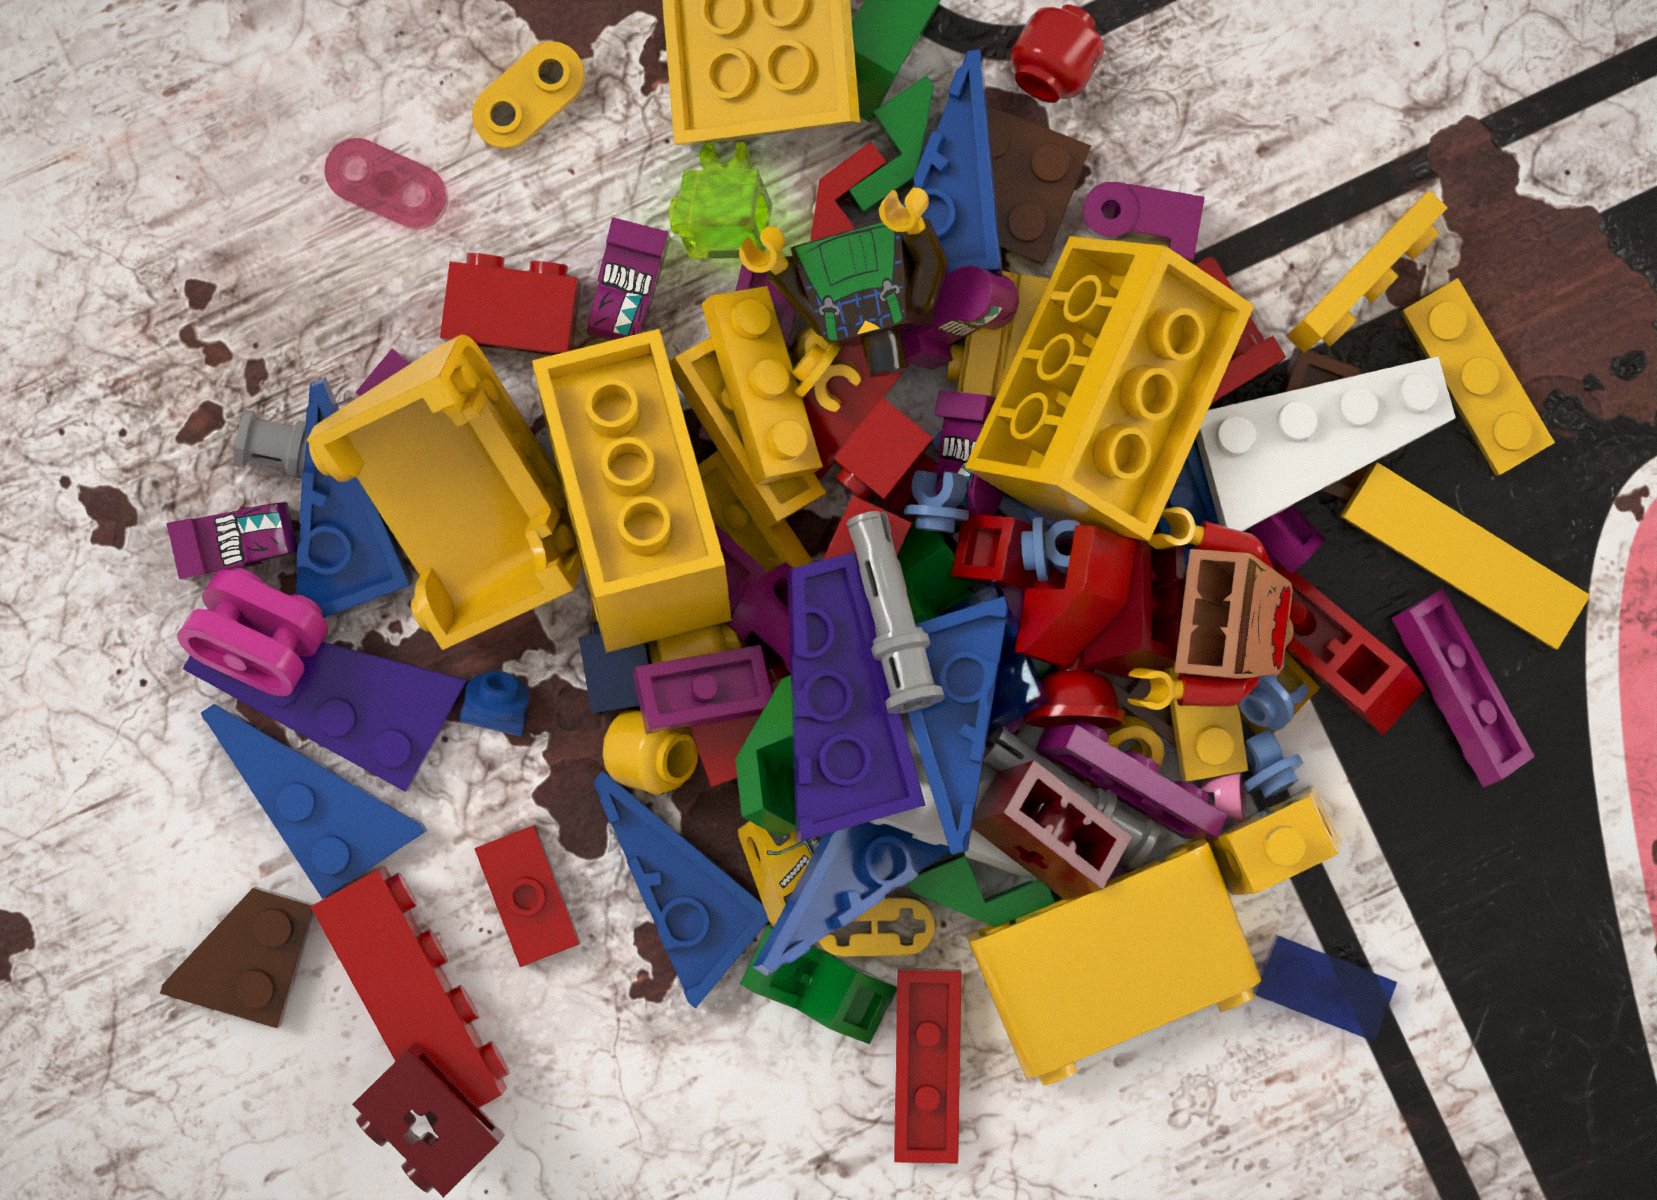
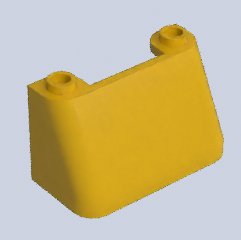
M461 334L440 344L313 427L307 442L309 443L311 458L317 469L325 476L331 475L338 482L345 483L357 477L420 575L415 585V597L411 600L412 613L420 628L427 633L431 632L442 650L573 591L583 564L559 474L483 352L468 335Z
M1193 839L1171 849L1172 853L1164 856L1165 861L1162 863L1156 858L1144 862V866L1108 880L1103 890L1066 900L1062 899L1016 918V924L1010 925L1009 922H1006L997 927L989 924L966 934L1026 1079L1039 1076L1043 1086L1055 1083L1075 1074L1078 1070L1074 1062L1215 1003L1219 1011L1222 1012L1238 1007L1255 998L1252 987L1259 984L1262 979L1208 841L1205 839Z

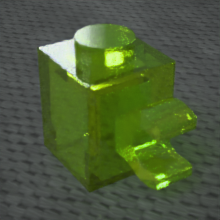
M737 142L734 158L725 164H719V156L713 143H705L700 152V163L703 170H683L680 195L673 196L671 199L669 219L672 232L680 235L690 259L739 258V249L746 237H750L760 250H766V247L760 240V235L763 229L770 224L772 201L758 169H752V159L745 142Z

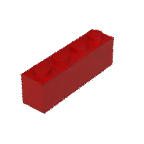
M386 866L381 867L310 906L395 1061L416 1043L478 1107L487 1104L505 1092L507 1086L502 1078L510 1074L508 1066L492 1040L486 1044L482 1043L471 1023L479 1018L476 1007L461 984L452 988L441 968L442 965L448 962L447 955L431 929L421 932L410 912L411 909L418 906L417 901L401 873L391 877ZM429 1111L425 1114V1117L433 1129L438 1118Z

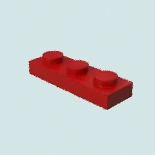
M897 968L894 1162L958 1164L961 969Z

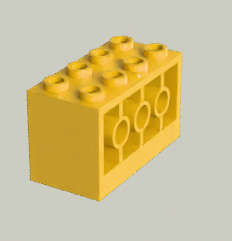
M1069 236L965 465V469L1055 523L1062 520H1075L1080 522L1082 526H1097L1124 537L1150 541L1255 305L1165 245Z
M660 329L533 360L532 364L544 421L606 653L732 621L725 562Z

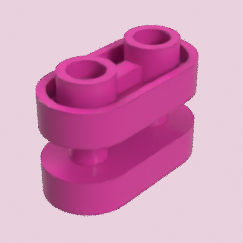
M222 569L214 574L202 594L203 603L208 610L195 609L191 611L180 628L177 639L182 648L199 662L274 696H288L292 693L304 673V664L298 656L309 657L316 653L328 633V625L322 617L323 612L321 608L311 599L297 594L289 596L264 584L257 575L246 569Z

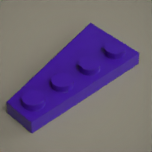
M855 553L843 554L788 570L796 842L925 806L924 796L901 715L890 714L887 711L885 701L890 698V693L882 663L873 658L871 648L874 646L873 640L877 638L876 627L865 594Z
M322 642L314 655L309 657L298 656L304 664V673L292 693L288 696H274L199 662L191 655L189 656L183 670L405 792L410 789L469 681L468 679Z

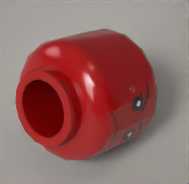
M1070 4L1063 5L1061 8L1043 7L1035 11L1030 16L1010 52V63L1015 71V81L1018 86L1032 97L1047 103H1056L1059 99H1071L1079 95L1086 87L1104 54V43L1099 33L1094 29L1095 21L1092 16L1083 9Z

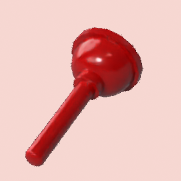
M1083 650L1068 667L1056 666V672L1046 675L1037 683L1031 697L1030 707L1023 710V722L1025 724L1045 728L1072 725L1073 721L1079 720L1095 725L1100 729H1108L1125 725L1126 712L1123 709H1119L1118 696L1111 682L1104 675L1095 673L1094 668L1084 665Z

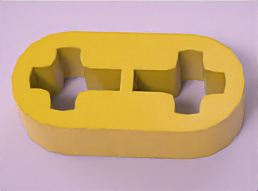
M884 896L881 902L853 920L871 921V931L851 933L848 944H837L836 935L832 932L818 942L830 954L843 957L907 956L917 954L929 945L934 936L935 922L931 910L918 898ZM911 908L914 919L925 921L924 931L914 932L913 942L906 944L900 942L898 932L878 931V921L897 920L900 916V909Z

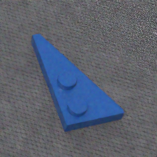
M980 49L967 51L962 66L955 72L948 90L949 99L936 132L932 131L913 178V188H921L928 195L929 204L921 217L931 221L949 259L947 273L960 267L971 265L986 269L990 273L1003 274L983 56Z
M326 377L311 382L309 387V403L306 408L305 432H307L305 464L302 472L299 523L301 524L300 542L297 548L296 567H298L296 594L314 601L321 608L323 618L410 586L412 581L411 574L393 533L357 477L345 483L338 482L331 475H323L311 458L307 438L313 427L339 410Z
M1004 596L915 624L916 627H922L924 632L928 633L931 644L925 649L934 684L942 686L945 698L941 702L924 709L908 712V716L951 855L969 850L1008 614V605Z
M216 704L201 712V715L322 899L328 897L427 832L422 822L403 814L374 797V794L362 787L348 782L336 775V772L295 748L281 743L257 729L254 724L242 717L232 714Z
M603 770L593 782L599 794L600 802L623 849L627 864L644 903L654 920L664 949L668 952L682 984L688 1003L696 1009L769 921L763 903Z
M866 822L824 834L752 967L764 975H770L784 964L792 963L811 950L810 946L835 929L846 926L881 902L886 894L895 888L903 887L916 878L918 872L943 855L949 854V847L943 844L932 845L912 838L913 833L885 823L876 825Z

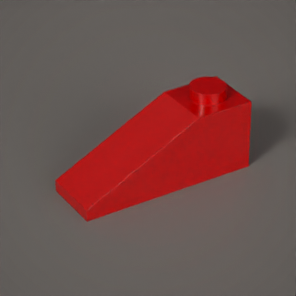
M1272 562L1273 570L1289 580L1293 589L1289 619L1293 624L1294 634L1291 642L1285 648L1286 652L1337 698L1384 736L1426 688L1407 663L1296 571L1290 574L1281 564Z

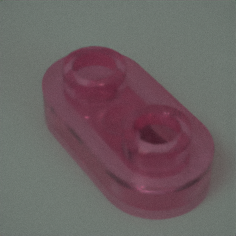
M350 138L341 141L332 148L326 158L324 173L329 187L341 199L412 230H422L433 226L446 212L448 206L447 187L434 170L363 138ZM356 158L365 160L367 164L366 175L358 181L347 179L345 168L348 162ZM413 184L423 186L426 195L422 204L416 207L405 205L403 201L405 189Z

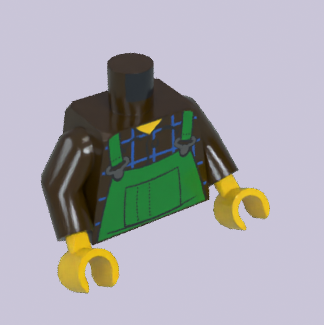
M921 188L911 189L905 197L906 207L900 203L898 193L895 190H891L879 207V216L882 221L790 247L792 256L784 257L781 252L785 246V238L782 231L773 226L765 227L760 235L761 242L769 252L760 250L750 237L745 238L739 249V258L742 264L748 270L756 273L769 271L768 279L817 335L823 337L828 345L856 346L863 344L869 377L891 375L908 369L900 334L932 324L934 320V307L938 303L949 268V259L931 221L921 217L929 204L928 195Z

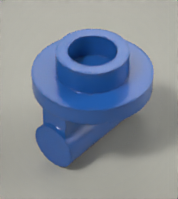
M490 671L477 675L466 686L460 723L522 737L528 714L526 710L529 703V691L521 681L507 672Z

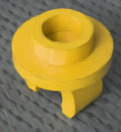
M815 343L791 373L800 380L794 392L802 398L814 386L815 396L819 404L829 411L837 412L842 402L828 391V380L834 376H844L857 386L862 380V374L851 362L845 360L833 361L841 346L828 345L824 350Z

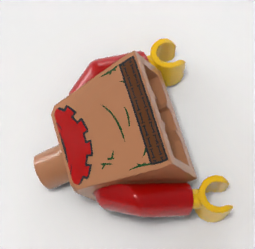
M1182 507L1164 509L1160 518L1167 520L1171 528V534H1153L1150 541H1147L1149 545L1155 549H1167L1188 543L1194 544V549H1190L1174 671L1179 673L1177 680H1172L1167 673L1141 667L1133 669L1129 676L1149 679L1151 689L1148 696L1144 699L1129 698L1128 702L1134 706L1154 710L1164 709L1170 704L1172 699H1177L1179 706H1234L1240 703L1257 687L1260 676L1278 675L1283 669L1285 648L1291 642L1294 634L1293 624L1289 619L1293 593L1291 582L1273 570L1272 562L1262 542L1253 534L1208 521H1203L1198 526L1195 525L1194 518L1188 510Z

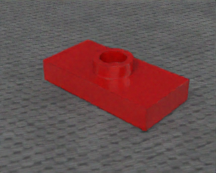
M536 825L474 848L520 967L581 943Z

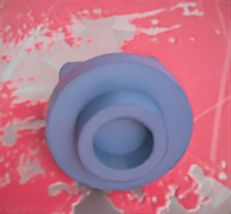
M916 470L912 478L911 488L913 496L919 505H905L904 515L917 517L915 529L954 533L955 521H968L969 519L968 510L956 509L963 501L967 491L965 475L944 472L943 488L937 495L935 491L937 474Z
M1045 517L1033 518V531H1024L1021 534L1025 571L1036 570L1039 582H1050L1051 566L1059 573L1067 575L1070 555L1060 554L1058 548L1063 541L1073 539L1075 526L1080 525V522L1062 520L1052 525L1048 530Z
M1284 661V664H1283V669H1284V667L1287 665V663H1286L1285 661ZM1277 675L1260 676L1257 687L1239 703L1240 709L1245 717L1257 726H1263L1271 730L1282 729L1293 719L1294 707L1306 698L1309 689L1305 684L1298 687L1292 693H1287L1284 687L1276 680Z
M1270 729L1246 741L1245 751L1248 770L1254 775L1243 784L1248 794L1261 790L1265 799H1268L1299 781L1294 771L1304 762L1299 754H1294L1284 759L1280 745Z

